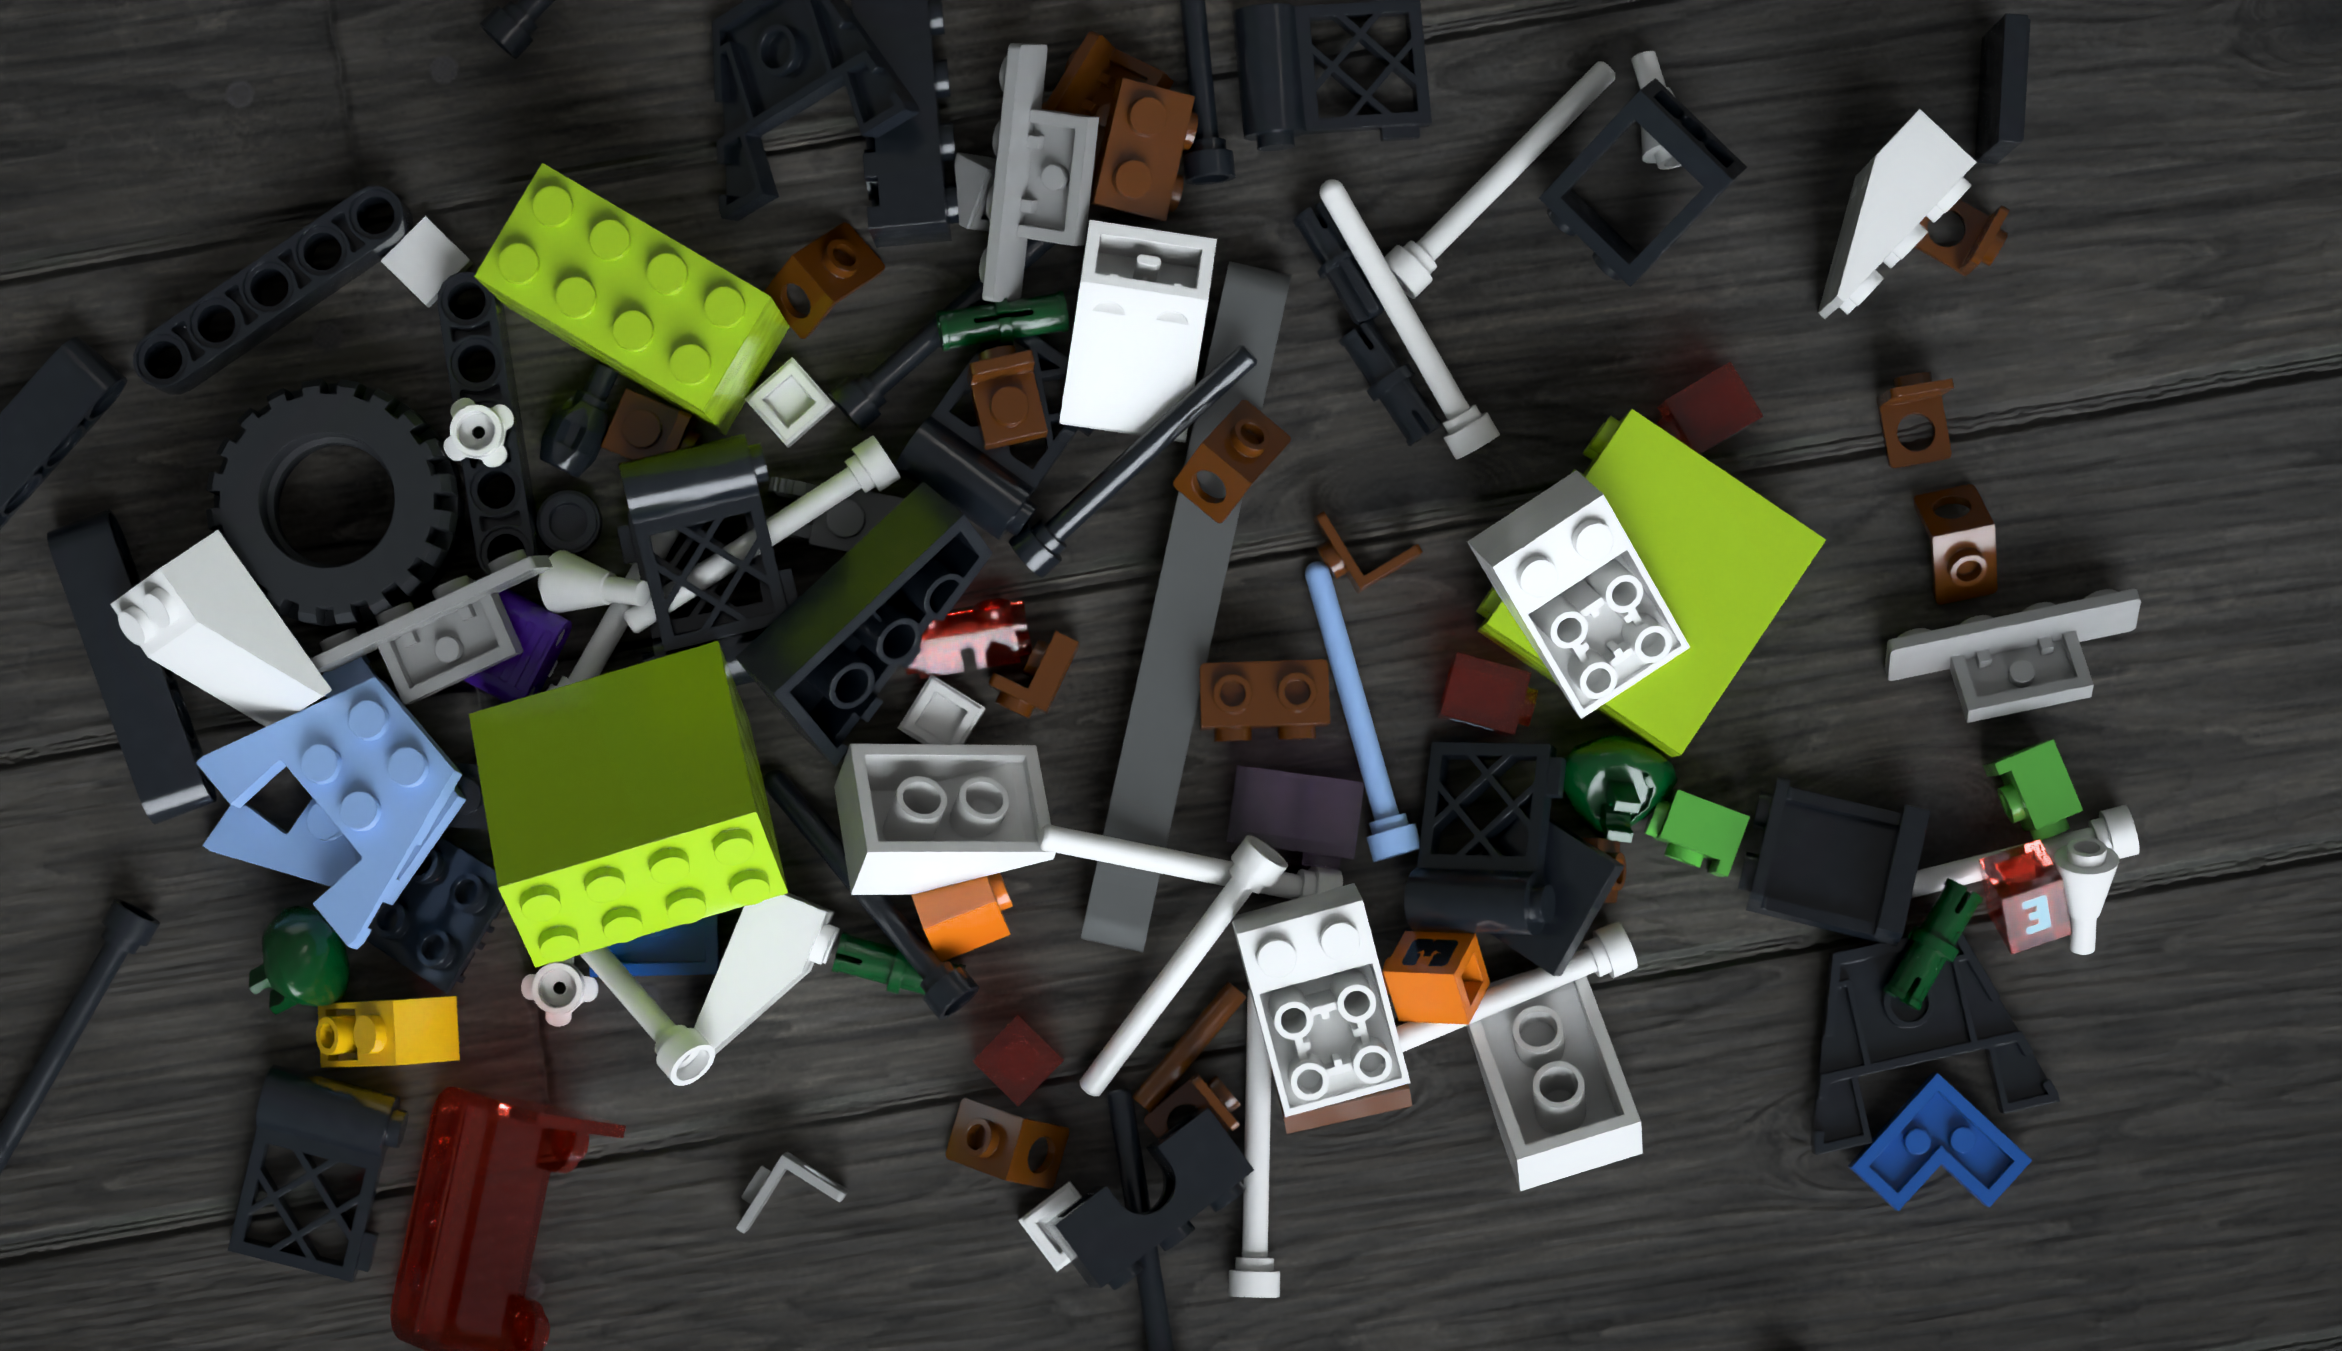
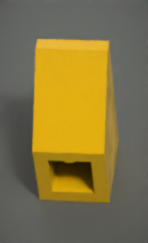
M457 996L337 1002L327 1006H318L316 1041L320 1049L321 1068L396 1066L460 1060Z

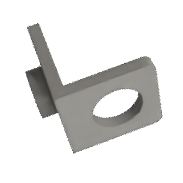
M787 1151L780 1157L772 1171L761 1166L741 1197L751 1205L736 1229L743 1234L750 1229L786 1170H789L838 1202L845 1198L849 1190Z

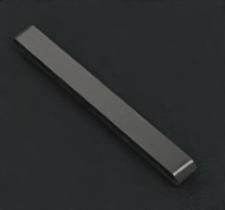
M1229 261L1204 377L1239 345L1246 346L1257 358V365L1194 421L1185 465L1205 438L1241 400L1249 401L1262 412L1292 275ZM1205 470L1198 471L1197 480L1205 493L1214 498H1224L1226 496L1224 483L1217 475ZM1178 492L1103 836L1163 848L1167 846L1200 695L1199 668L1203 663H1207L1242 499L1223 523H1217L1181 492ZM1097 861L1081 939L1143 953L1160 873Z

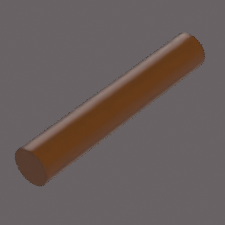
M1227 981L1132 1095V1098L1152 1113L1247 997Z

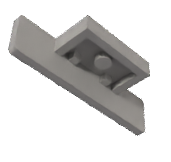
M1011 43L1008 47V55L1004 58L1000 68L999 83L1004 93L1001 120L995 127L992 141L993 151L997 156L994 184L991 186L986 199V214L990 220L987 248L981 256L979 265V276L983 283L982 298L985 301L1003 302L1006 297L1007 301L1021 298L1027 239L1070 246L1085 245L1099 117L1041 109L1048 51L1047 45Z
M524 549L511 552L490 562L488 566L492 574L473 583H470L468 576L453 579L432 590L435 601L415 610L411 602L395 606L375 617L379 627L358 636L356 629L352 628L321 641L319 644L323 653L310 660L319 672H329L379 649L403 705L413 704L523 653V648L498 593L553 568L548 555L527 557Z
M2104 589L2091 593L2084 599L2057 605L2051 602L2037 603L2027 607L2022 612L1995 618L1988 615L1974 616L1963 621L1960 625L1932 631L1926 628L1912 629L1887 642L1885 659L1887 678L1889 681L1950 669L1967 723L2092 697L2094 684L2080 642L2134 630L2137 624L2141 600L2137 589L2120 592L2113 589Z

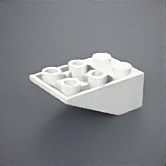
M1920 109L1855 176L1818 311L1824 319L1837 308H1841L1848 315L1856 306H1859L1884 279L1875 269L1882 262L1891 269L1900 259L1902 260L1927 234L1928 231L1920 224L1924 217L1927 216L1935 223L1972 186L1963 176L1973 167L1976 161Z
M1089 220L1059 424L1141 436L1194 388L1217 239ZM1188 428L1174 441L1185 443Z
M1577 470L1467 541L1497 594L1581 719L1690 648L1604 494Z
M1355 883L1234 916L1231 920L1285 1117L1410 1083L1365 906Z

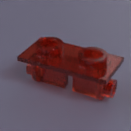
M1004 598L988 599L974 605L973 610L950 613L943 621L933 619L921 635L919 647L922 650L909 668H905L906 674L919 673L920 679H926L931 674L941 676L964 672L961 649L972 647L977 669L1020 663V656L1032 653L1024 601L1011 603L1008 599Z

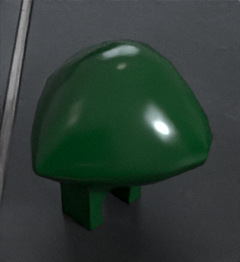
M1608 735L1586 741L1575 746L1564 758L1567 761L1564 790L1572 806L1586 826L1601 839L1631 843L1634 834L1631 827L1651 814L1658 803L1665 801L1678 781L1673 764L1652 747L1628 737Z
M301 906L287 907L264 930L262 937L263 964L254 968L249 973L248 989L255 995L263 989H273L270 991L269 1009L275 1015L296 1004L315 1007L327 1006L343 999L350 979V964L344 941L320 913Z

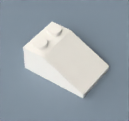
M219 530L156 570L110 604L118 615V622L125 636L134 644L139 645L148 658L265 727L301 711L332 691Z
M849 745L834 789L851 895L918 894L1054 858L1056 852L1042 850L1039 846L1041 829L1047 824L1051 825L1036 745Z
M791 893L743 907L694 1027L714 1048L715 1055L812 970L814 963L820 965L827 963L840 932V928L830 925L835 911Z
M1527 972L1491 982L1488 989ZM1587 976L1467 1025L1500 1136L1520 1191L1643 1153L1641 1120Z

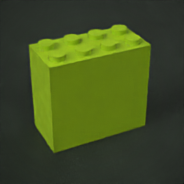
M544 163L540 165L474 276L510 310L677 408L693 414L698 420L723 435L727 434L746 402L745 398L752 392L790 328L771 296Z
M1631 409L1620 421L1610 415L1607 421L1601 425L1583 452V455L1591 459L1592 462L1584 474L1579 473L1604 494L1690 648L1594 711L1669 759L1682 755L1826 539ZM1492 586L1476 610L1477 613L1486 618L1477 631L1558 686Z
M719 641L469 714L498 889L535 968L553 962L565 961L573 956L617 943L629 942L638 937L678 925L694 923L702 918L739 907L755 905L764 900L788 893L751 725Z

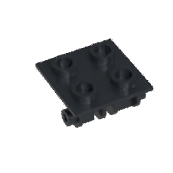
M441 836L395 903L390 905L382 902L368 926L372 930L366 941L443 992L449 994L456 981L463 983L466 979L463 974L476 953L474 952L475 949L483 950L486 944L481 939L486 932L491 934L494 932L495 927L491 923L493 919L496 920L505 905L498 889L495 868L492 869Z

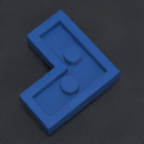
M1933 1072L1872 1138V1143L1867 1144L1851 1161L1848 1167L1897 1211H1900L1940 1166L1950 1173L1984 1206L1990 1208L2032 1162V1159L1941 1075Z

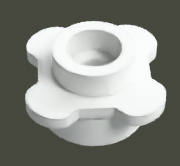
M470 398L457 400L450 410L453 417L450 424V436L444 441V450L447 456L454 461H461L466 457L479 459L490 468L502 465L508 455L504 447L506 431L514 424L512 411L502 404L488 408L483 405H476ZM476 427H483L485 430V435L480 439L475 438L473 435Z
M573 956L565 961L549 963L536 974L525 976L521 984V991L526 999L534 1000L546 1012L545 1018L550 1025L560 1027L567 1025L571 1021L572 1012L583 1002H591L597 997L599 986L595 978L584 976L574 965ZM557 982L565 984L566 990L563 994H557L554 991V985Z

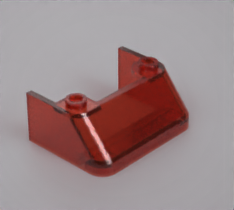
M445 1088L438 1095L431 1112L394 1289L390 1318L395 1336L399 1340L425 1351H543L550 1334L549 1320L541 1304L537 1300L526 1297L525 1292L550 1172L563 1174L571 1172L587 1153L589 1134L624 1138L626 1126L572 1109L466 1088Z

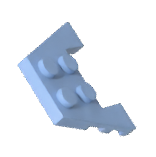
M367 656L360 657L335 670L324 672L322 676L332 689V691L324 696L330 698L373 677L379 678L370 666V660ZM457 785L422 845L416 844L398 875L400 882L390 900H384L383 903L390 905L395 903L467 800ZM313 798L288 833L248 803H245L241 808L230 805L202 845L209 851L329 887L335 884L362 858Z
M373 677L208 753L196 762L229 804L241 808L287 766L362 857L357 864L313 903L345 944L354 949H358L366 941L372 930L368 926L382 902L390 900L400 882L398 875L416 844L422 845L462 776L461 771L405 705H403L389 686L377 677Z

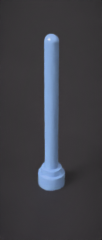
M1312 562L1305 570V579L1375 820L1369 823L1372 835L1366 837L1372 860L1377 862L1419 850L1420 838L1416 824L1409 825L1406 813L1399 814L1330 570L1323 562Z

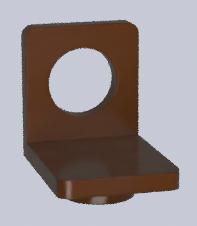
M1959 199L1948 211L1954 212L1963 221L1964 235L1961 241L1951 247L1939 246L1932 241L1927 232L1914 247L1966 277L1981 262L1990 266L1995 260L2009 234L2000 227L2010 210L2001 205L1992 215L1988 216ZM1925 216L1920 224L1928 231L1930 219Z
M843 222L791 255L764 290V293L772 297L794 332L801 339H805L815 331L836 303L878 277L884 271L885 264L848 223ZM789 283L799 286L808 296L810 301L809 314L800 313L790 303L787 296V286Z
M1931 372L1915 373L1894 378L1895 388L1887 390L1876 398L1889 467L1895 469L1949 459L1952 455L1942 395L1954 388L1953 378L1933 381ZM1908 415H1921L1933 427V440L1924 450L1911 451L1905 448L1898 439V425Z
M1241 400L1200 444L1173 481V485L1215 522L1223 523L1251 485L1291 442V437L1249 401ZM1205 470L1217 475L1224 483L1226 496L1224 498H1214L1205 493L1197 480L1198 471Z
M1972 484L1916 495L1914 497V508L1930 538L1933 596L1937 604L1942 605L1995 593L1998 589L1995 523L1976 487ZM1946 504H1961L1970 509L1966 515L1954 519L1942 518L1934 513L1937 508Z
M1325 512L1319 513L1313 520L1325 542L1317 546L1323 561L1335 579L1346 574L1357 594L1418 558L1423 553L1419 544H1416L1363 576Z
M1197 1072L1144 1118L1147 1127L1159 1138L1168 1131L1167 1121L1172 1110L1180 1105L1189 1104L1198 1109L1209 1108L1226 1132L1230 1128L1234 1131L1240 1126V1123L1232 1112L1241 1104L1217 1075L1207 1083Z
M963 1098L960 1102L947 1146L946 1158L1005 1181L1051 1189L1056 1181L1068 1140L1069 1129L1057 1124L1024 1118L973 1099ZM1044 1136L1048 1143L1047 1156L1038 1169L1031 1171L1028 1165L1029 1151L1034 1142Z

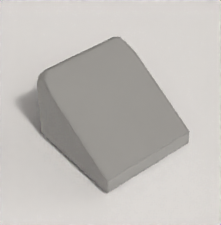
M959 152L956 154L955 176L959 225L966 229L989 232L990 220L986 214V199L991 186L994 184L996 159Z

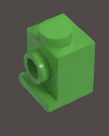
M2054 739L2038 742L1983 765L1987 777L2000 775L2005 786L1998 788L1997 791L2006 816L2012 824L2020 821L2023 831H2030L2034 842L2042 841L2070 829L2066 818L2083 811Z
M1677 789L1672 790L1667 801L1658 803L1653 812L1649 814L1644 834L1667 844L1665 856L1698 868L1701 867L1703 858L1712 860L1708 873L1718 877H1728L1750 816Z

